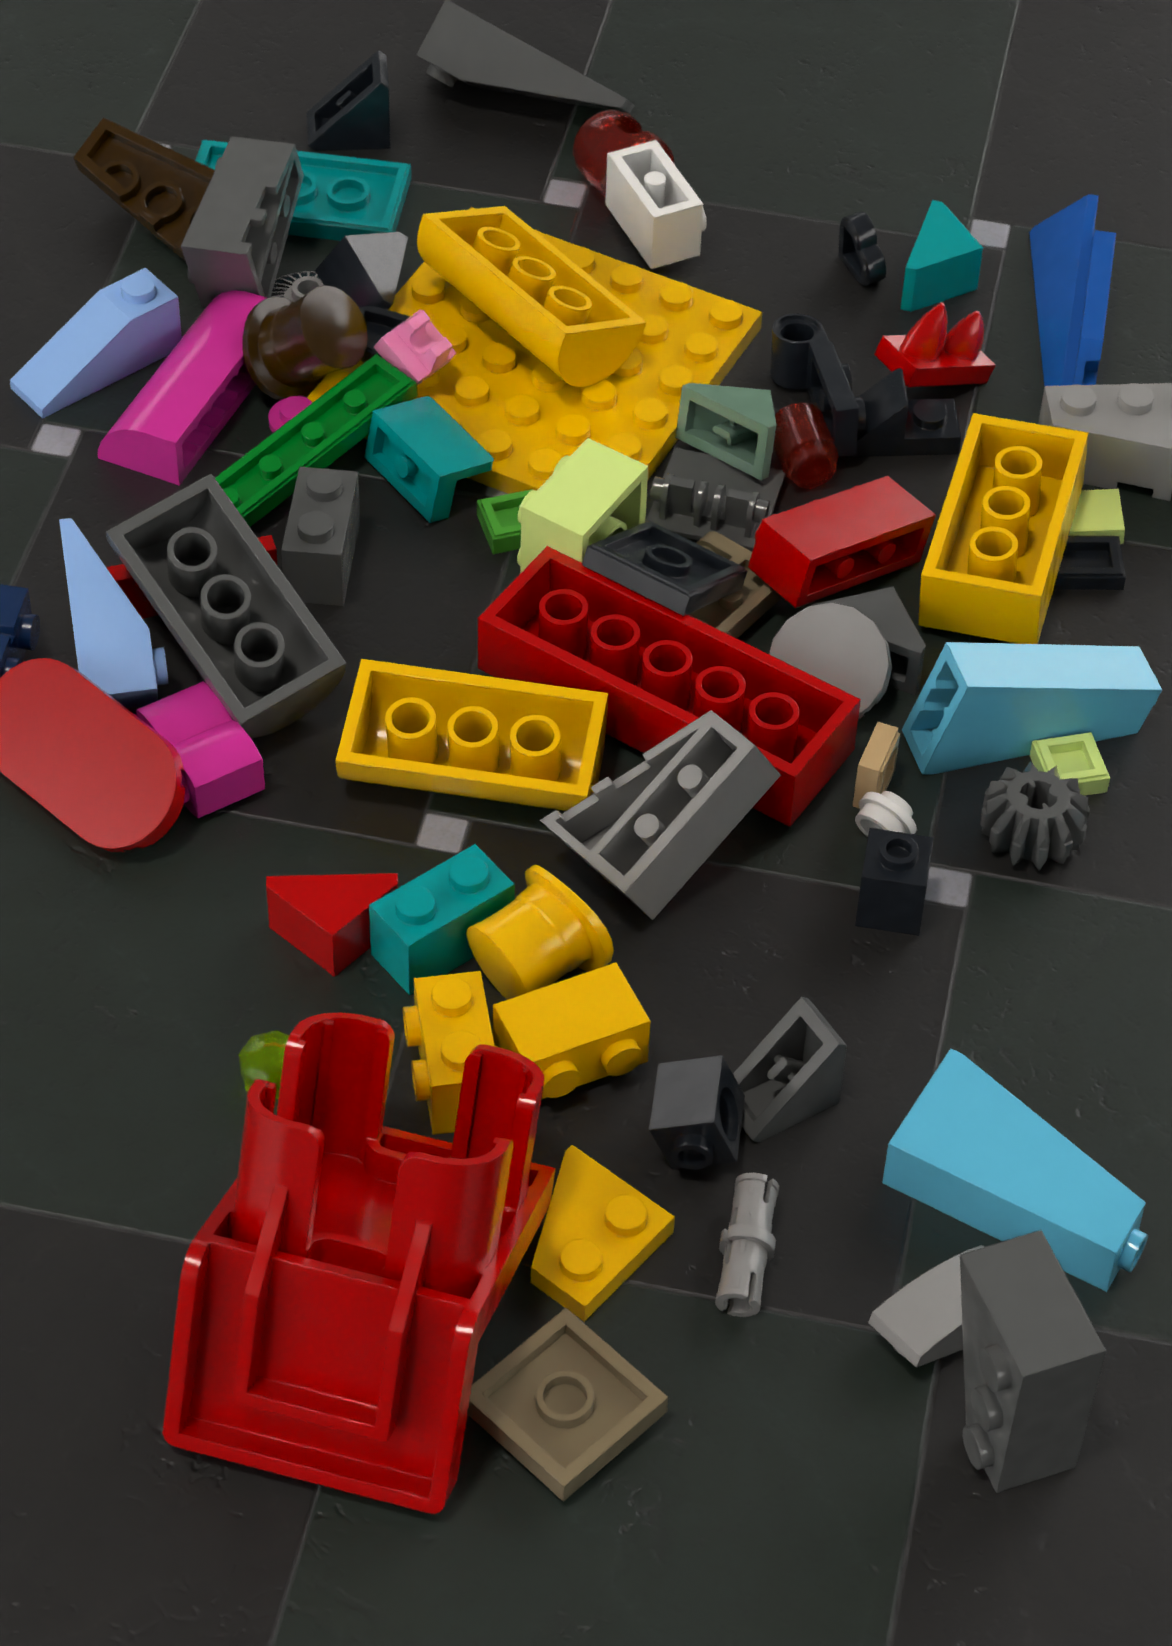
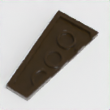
M103 117L73 157L78 170L186 262L181 244L215 170Z

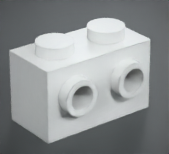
M657 140L607 153L605 205L648 266L653 269L699 256L702 231H705L707 225L703 203Z

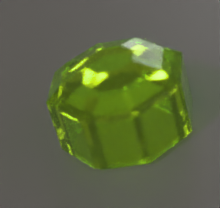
M275 1030L251 1036L238 1054L240 1072L246 1091L249 1090L256 1079H262L276 1084V1098H279L284 1051L289 1035Z

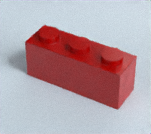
M885 476L762 519L755 533V544L748 568L796 608L920 562L936 514L889 476Z

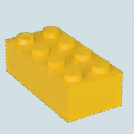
M973 413L921 573L918 626L1017 644H1038L1084 484L1088 432Z

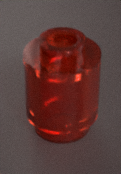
M795 403L779 410L775 414L776 431L773 447L782 470L786 473L785 476L803 488H814L823 485L835 474L838 451L821 410L810 403Z

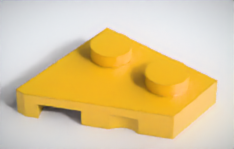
M571 1145L565 1151L531 1265V1283L585 1322L674 1232L675 1216L574 1145Z

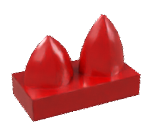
M942 302L924 314L907 335L883 336L874 353L891 372L902 368L906 387L986 384L996 366L981 351L984 341V323L980 312L974 311L946 333L948 323L945 304Z

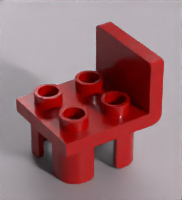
M338 1012L318 1014L299 1022L288 1037L283 1058L277 1115L274 1114L277 1088L275 1083L256 1079L249 1088L238 1177L196 1234L185 1256L179 1283L163 1437L168 1444L177 1448L425 1513L436 1514L443 1510L458 1478L478 1343L540 1226L551 1201L556 1168L532 1162L544 1086V1074L533 1061L523 1055L491 1045H478L471 1050L464 1063L453 1143L383 1126L395 1040L393 1028L384 1020L360 1014Z

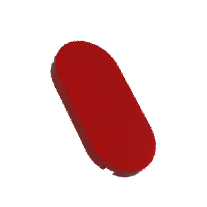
M48 658L31 659L14 666L0 678V772L81 838L106 851L125 852L123 850H131L135 847L143 849L156 843L171 829L182 810L186 787L181 785L182 774L180 769L184 771L181 756L167 739L81 672L58 660Z

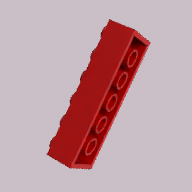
M548 546L478 617L479 670L496 678L608 693L606 734L643 753L712 710L752 742L780 773L781 776L752 808L791 827L855 750L860 698L688 614L683 616L583 566L581 562Z

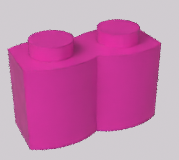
M198 683L136 710L137 717L167 739L181 756L184 771L180 769L182 774L181 785L186 787L184 805L195 817H203L265 789L263 759L247 732L236 721L232 720L226 708L207 683Z

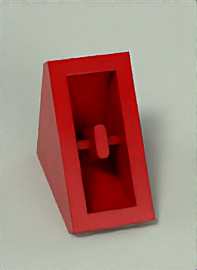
M398 873L266 876L269 928L335 977L371 948L369 905L398 888Z

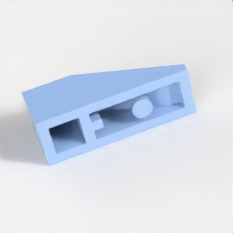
M146 267L99 290L10 379L11 389L43 419L168 356L182 338L178 296Z
M59 519L79 672L126 708L143 707L158 701L157 685L168 684L164 647L152 648L148 626L73 519Z

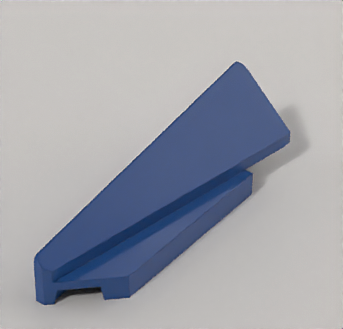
M1088 194L1037 224L1029 233L1044 386L1096 385L1104 340L1116 233L1094 230L1098 195Z

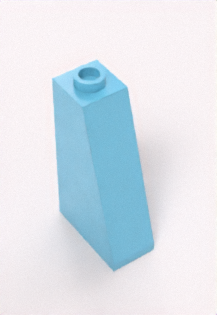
M946 642L902 728V732L921 773L938 774L1030 755L1032 741L1092 732L1094 740L1097 742L1136 734L1157 702L1162 688L1139 646Z
M951 1048L888 1143L883 1184L1002 1242L1042 1230L1064 1272L1105 1292L1109 1289L1120 1268L1130 1273L1133 1271L1145 1248L1148 1234L1140 1231L1139 1227L1146 1202L965 1055Z

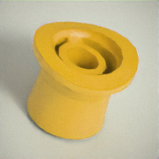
M533 865L525 871L527 888L515 900L486 919L472 925L466 931L469 947L478 965L492 985L507 1000L551 985L577 967L587 972L604 967L612 960L614 953L612 939L596 913L563 882L538 865Z

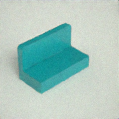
M424 396L373 410L364 458L429 523L449 518L457 480L492 470L494 458L433 398Z

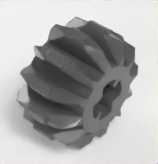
M1030 761L1023 770V773L1006 767L998 781H991L989 788L985 791L980 818L982 834L990 837L989 842L991 843L992 853L1010 852L1013 866L1022 859L1032 860L1037 869L1040 870L1047 861V858L1063 865L1071 851L1079 850L1080 844L1085 840L1090 812L1088 797L1080 794L1077 778L1060 779L1057 765L1048 772L1038 771Z

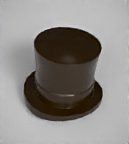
M323 285L316 287L295 302L284 297H269L256 304L246 319L242 338L244 362L252 380L262 392L277 400H283L291 396L307 398L328 373L350 368L359 363L367 348V326L363 314L353 299L342 290L333 286Z

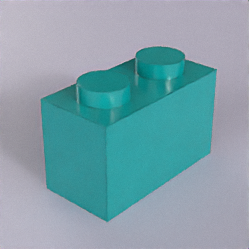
M474 844L369 905L371 955L410 996L414 993V978L445 975L474 958L466 938L467 929L515 900V884Z

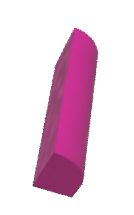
M238 290L226 291L215 296L102 439L98 448V459L180 486L256 385L250 377L244 362L242 338L248 314L256 304L266 299V297Z

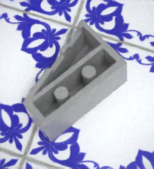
M1172 383L1044 386L1038 424L1088 432L1084 484L1106 489H1117V484L1120 482L1154 489L1152 498L1171 500Z

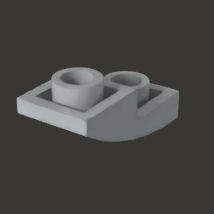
M979 1245L960 1254L983 1248L984 1246ZM960 1254L944 1261L907 1284L875 1309L868 1323L916 1368L963 1350Z

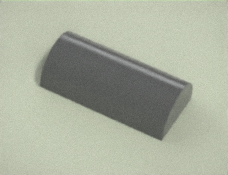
M212 474L205 476L106 531L109 545L204 681L226 708L232 720L236 721L250 738L269 735L299 720L326 699L342 680L346 671V661Z

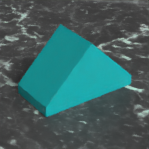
M932 200L907 262L901 310L912 312L977 290L983 247L943 202Z

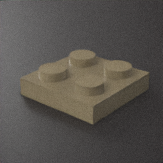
M565 1308L472 1385L467 1414L564 1502L667 1413L668 1396L571 1311Z

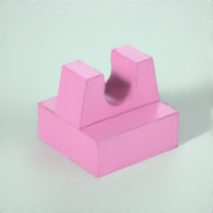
M421 309L384 335L374 346L383 359L414 380L417 386L449 363L457 354L452 348L453 345L446 337L441 335L430 321V317Z

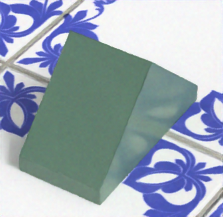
M698 383L682 385L675 438L759 480L768 478L776 431L771 390Z

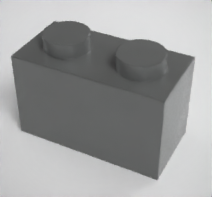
M299 467L281 555L283 575L303 603L344 606L360 526L359 475L356 471Z

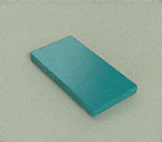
M202 140L195 161L215 170L219 157H222L228 142ZM297 151L304 177L288 235L341 241L347 235L396 232L411 182V164Z

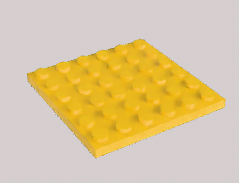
M535 230L647 322L638 345L619 369L596 384L586 387H575L566 383L425 262L422 263L397 292L393 305L389 310L412 316L420 309L424 310L430 317L432 324L443 337L449 340L453 345L452 348L457 353L449 363L417 386L418 396L415 399L424 396L433 398L494 458L492 470L467 478L507 494L531 489L537 491L553 474L560 459L566 455L571 456L587 438L648 465L649 480L679 440L675 436L682 385L688 383L720 385L761 330L763 313L735 301ZM360 360L359 363L350 368L328 373L307 398L314 402L360 367L363 362Z

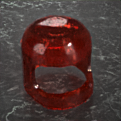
M617 110L602 111L590 117L576 134L572 150L576 167L580 173L605 199L607 153L657 140L671 161L675 162L672 150L657 134L649 131L643 132L641 124L633 116Z

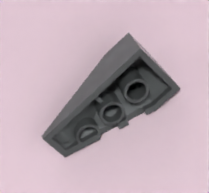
M449 0L444 1L416 54L429 63L426 74L453 88L458 79L471 87L630 114L634 107V104L627 98Z

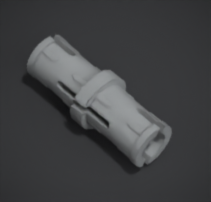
M744 1173L735 1179V1192L728 1230L724 1228L721 1232L719 1250L724 1255L715 1305L719 1310L723 1311L727 1308L728 1299L731 1298L727 1314L737 1317H750L760 1311L767 1259L771 1260L774 1257L776 1239L771 1231L774 1207L779 1193V1184L775 1179L769 1180L767 1190L764 1192L767 1175L761 1173Z

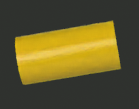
M506 206L427 213L422 216L417 234V248L423 261L566 383L575 387H586L604 380L624 364L638 345L647 322Z
M361 659L335 760L337 775L340 779L567 811L594 794L591 787L599 781L607 726L608 693Z

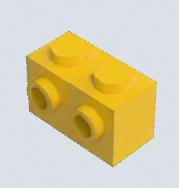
M617 962L493 1004L494 1046L523 1055L542 1070L544 1074L542 1099L564 1096L578 1086L609 1075H624L638 1065L648 1062L651 1021Z
M481 971L414 978V1006L403 1007V1023L407 1047L418 1046L420 1060L411 1061L416 1101L427 1100L433 1135L453 1133L455 1131L464 1063L471 1050L483 1044L494 1046Z

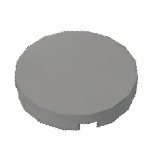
M836 603L809 606L787 619L773 638L769 653L771 656L860 698L858 719L865 716L864 713L869 711L875 703L877 704L886 693L892 671L889 644L877 625L854 607Z

